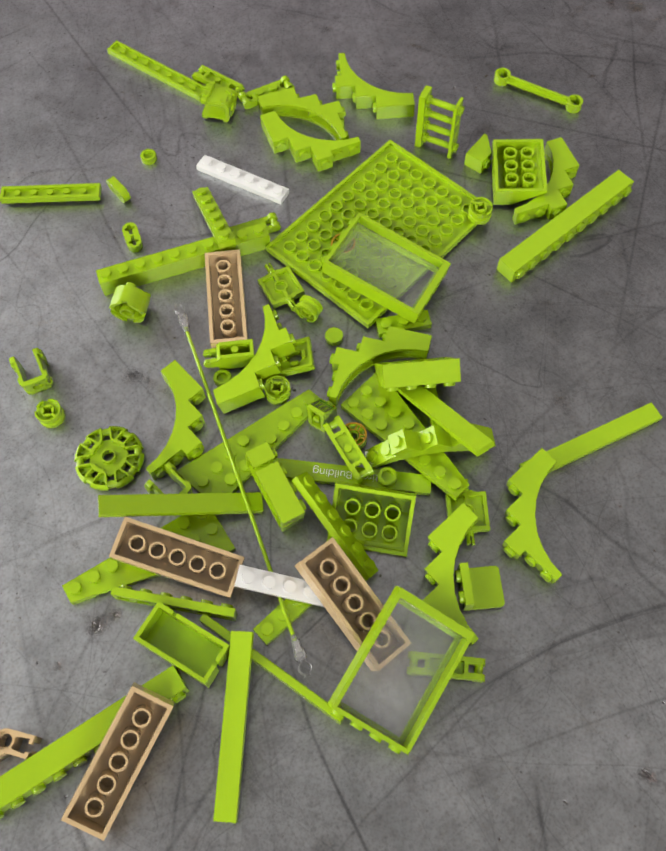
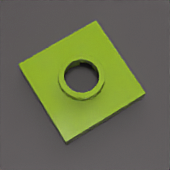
M310 336L296 339L297 343L294 344L296 352L279 358L281 366H279L280 376L286 377L315 370ZM300 355L302 357L300 361L297 360L290 363V359L293 356Z

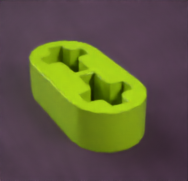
M114 176L106 180L110 190L121 202L125 203L131 199L127 189Z
M132 222L124 224L122 232L129 251L134 253L141 251L143 243L136 224Z

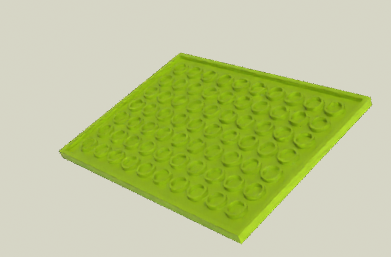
M389 140L266 245L265 248L273 257L285 266L289 265L294 273L369 329L375 323V320L380 318L389 309L321 272L323 266L321 263L322 258L325 254L330 253L333 237L340 234L343 229L346 230L352 217L355 218L358 213H361L443 258L478 225L468 219L469 203L476 196L392 140ZM360 231L354 237V257L348 261L338 260L335 264L398 300L430 271Z

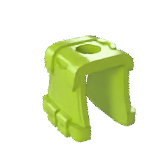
M210 80L202 92L201 104H205L202 118H215L223 122H229L237 105L235 90L227 89L217 84L216 81Z
M34 348L32 351L42 375L27 380L23 366L14 356L9 358L12 369L19 377L17 378L18 383L29 395L45 391L54 385V380L50 377L46 367L48 365L47 358L39 348Z
M170 461L164 465L166 473L183 489L179 494L193 493L190 482L187 479H183L177 473L176 467ZM150 479L145 483L144 487L149 494H164Z

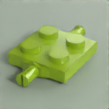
M266 263L264 267L268 274L257 279L258 285L273 309L288 304L291 311H294L296 306L294 300L305 295L303 287L289 265L282 269L274 270L271 263Z
M468 488L457 501L445 494L447 518L463 503L478 517V522L466 535L467 546H470V544L474 546L475 533L490 531L486 491L476 492Z

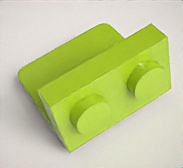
M468 562L459 563L457 570H455L456 583H459L458 600L459 604H462L463 611L501 608L504 606L505 600L500 572L497 566L469 568Z

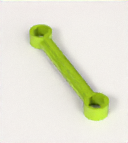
M498 68L495 71L494 83L498 86H506L507 84L565 105V109L570 113H578L581 110L583 98L579 95H570L569 97L514 77L507 68Z

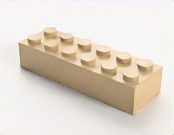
M240 249L205 253L211 348H216V344L219 342L249 339Z
M124 517L109 555L114 560L231 599L235 589L234 585L239 565H243L245 560L243 556L128 517Z
M332 537L297 563L295 568L356 651H358L384 605ZM391 615L364 660L371 671H379L411 644Z
M133 682L69 802L61 821L103 841L105 840L174 707L173 701Z

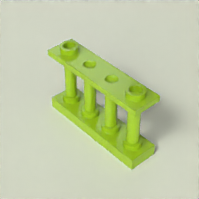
M426 85L419 96L415 147L421 148L424 142L433 143L447 148V158L450 159L459 147L457 140L461 116L465 109V106H463L464 98L460 97L456 105L434 98L431 95L432 87ZM430 105L452 111L453 118L432 111ZM429 117L451 124V130L432 124L429 121ZM428 130L450 137L449 142L429 135L427 133Z

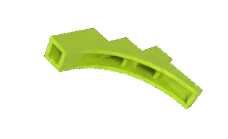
M338 53L339 60H336V70L339 71H337V76H335V83H332L333 93H336V99L352 98L353 103H356V109L372 108L373 113H376V119L414 117L415 101L413 93L386 91L366 83L350 68L345 53Z
M294 87L258 96L261 115L276 111L279 117H293L310 121L329 132L335 140L349 139L348 131L344 130L346 111L339 101L322 104L317 94L300 98L299 93L296 94Z
M276 111L260 115L261 127L274 154L290 149L295 162L311 158L317 171L333 167V161L361 153L359 137L344 140L312 138L298 133L287 126L280 119Z
M562 137L547 141L544 149L545 158L550 170L547 193L537 196L527 204L515 208L512 217L514 224L524 223L544 215L550 220L566 209L567 203L564 198L570 196L574 185L571 179L576 177L579 164Z
M269 304L263 306L265 330L256 354L238 375L227 383L213 389L217 405L223 414L265 397L263 389L266 387L263 381L269 377L281 374L279 358L296 352L294 344L297 342L293 333L289 334L287 328L282 327L281 322L277 323V320H279L276 309L272 310Z
M389 326L387 333H383L382 340L363 336L362 342L357 344L356 351L337 347L335 354L332 353L330 357L333 372L332 381L334 383L332 387L329 386L327 397L337 406L348 385L359 374L374 366V363L401 358L427 359L432 335Z
M176 360L161 370L163 379L174 394L176 419L172 434L165 448L146 468L154 481L166 475L164 465L169 461L174 466H177L184 457L190 462L200 457L205 450L202 442L194 434V432L199 431L203 427L205 421L203 415L194 406L199 405L206 396L203 388Z
M471 423L493 441L494 447L496 446L492 428ZM433 425L420 432L405 429L388 436V440L365 450V456L372 469H376L386 464L415 456L469 450L443 428Z
M541 448L508 479L506 485L508 486V491L513 496H518L519 498L506 510L504 515L506 516V521L511 526H516L517 529L503 542L502 546L504 547V552L510 558L514 557L518 560L524 555V560L531 567L535 566L540 571V576L546 582L554 584L562 576V573L551 562L542 546L537 532L535 511L540 486L557 461Z
M463 503L428 536V546L435 553L439 551L440 554L424 569L426 573L424 577L432 586L436 584L437 587L422 601L473 632L459 608L453 577L459 548L467 533L478 522V517ZM476 634L470 642L471 646L479 639Z

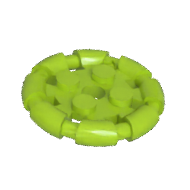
M120 426L96 429L85 437L86 440L79 444L75 453L74 461L77 464L75 470L78 477L83 483L90 484L91 488L101 491H110V488L116 487L119 489L134 480V475L140 472L144 463L142 442L136 434L130 433L128 429ZM110 435V440L104 441V437ZM132 450L134 451V454H129L128 452ZM109 453L114 454V456H113V458H112L111 460H109V461H105V460H104V457H105L107 454H109ZM90 459V463L84 464L86 460ZM128 465L131 468L126 472L124 468ZM96 472L97 475L95 477H92V474ZM108 477H110V478H113V477H114L115 480H110V481H108Z

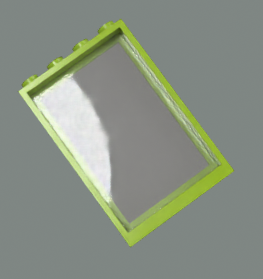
M358 213L355 218L352 217L350 219L348 228L342 230L338 242L335 241L332 244L330 253L325 254L322 258L321 263L323 266L321 272L415 324L446 276L451 263L367 216Z
M395 586L327 703L332 708L331 713L342 720L344 716L351 720L350 725L360 731L365 728L370 732L369 736L381 743L382 739L388 742V748L397 754H400L402 751L409 755L475 633L402 587Z

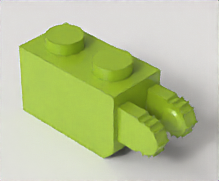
M253 339L219 342L216 344V348L205 349L203 356L211 359L204 360L203 365L207 368L219 367L220 370L246 367L255 355Z

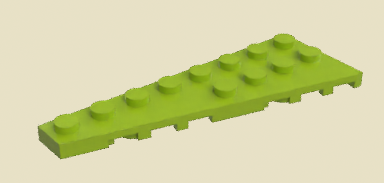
M376 372L341 404L342 410L362 424L382 442L388 440L389 435L402 429L415 432L426 429L397 391H387V388L381 387ZM444 452L404 459L455 501L469 488V483Z
M308 389L227 439L242 484L252 476L246 465L245 452L265 442H268L269 446H273L277 451L308 419L307 406L320 399V397ZM224 442L177 471L183 479H187L190 482L191 487L198 493H236L239 490Z
M215 514L181 515L161 527V529L231 553L236 551ZM108 558L65 583L62 587L70 603L74 605L96 598L97 595L110 592L113 586H132L137 584V582L147 579L151 580L161 575Z

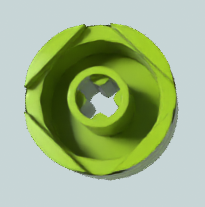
M127 282L126 285L117 286L109 309L111 308L110 312L120 320L127 322L128 319H133V323H140L145 319L151 295L137 288L131 282Z

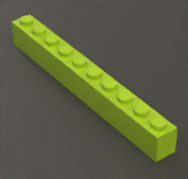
M617 170L501 257L497 270L511 283L516 279H520L527 270H532L540 260H545L552 251H557L565 241H570L574 234L582 232L586 225L592 224L599 215H604L612 205L616 206L620 199L626 198L632 191L631 187L634 181L620 170Z
M265 222L232 231L237 244L219 249L214 237L101 268L96 270L102 291L107 296L114 294L117 286L126 285L127 282L134 283L138 287L205 267V253L240 249L241 256L265 250V246L270 243V235Z
M174 665L141 685L174 703L183 700L186 697V693L190 691ZM126 696L1 775L0 819L5 816L4 812L10 808L16 809L26 802L25 799L27 797L43 792L47 788L46 785L53 780L54 782L61 780L67 775L68 770L84 765L88 761V757L94 753L96 754Z

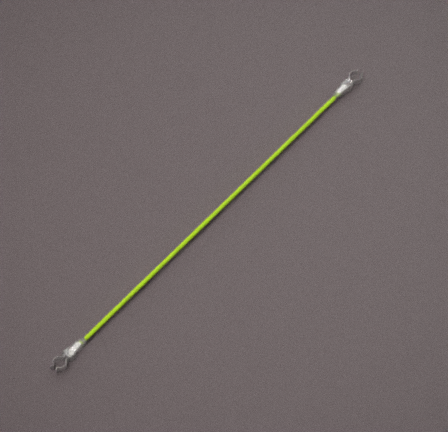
M175 303L174 313L178 315V323L187 335L268 571L273 572L190 336L188 316L184 313L185 306L179 305V307L184 309L183 313L175 310L177 306ZM278 597L291 634L293 656L295 661L299 662L298 672L305 678L306 674L302 673L299 668L301 661H304L310 667V672L312 666L308 661H305L307 658L306 651L294 633L283 598Z

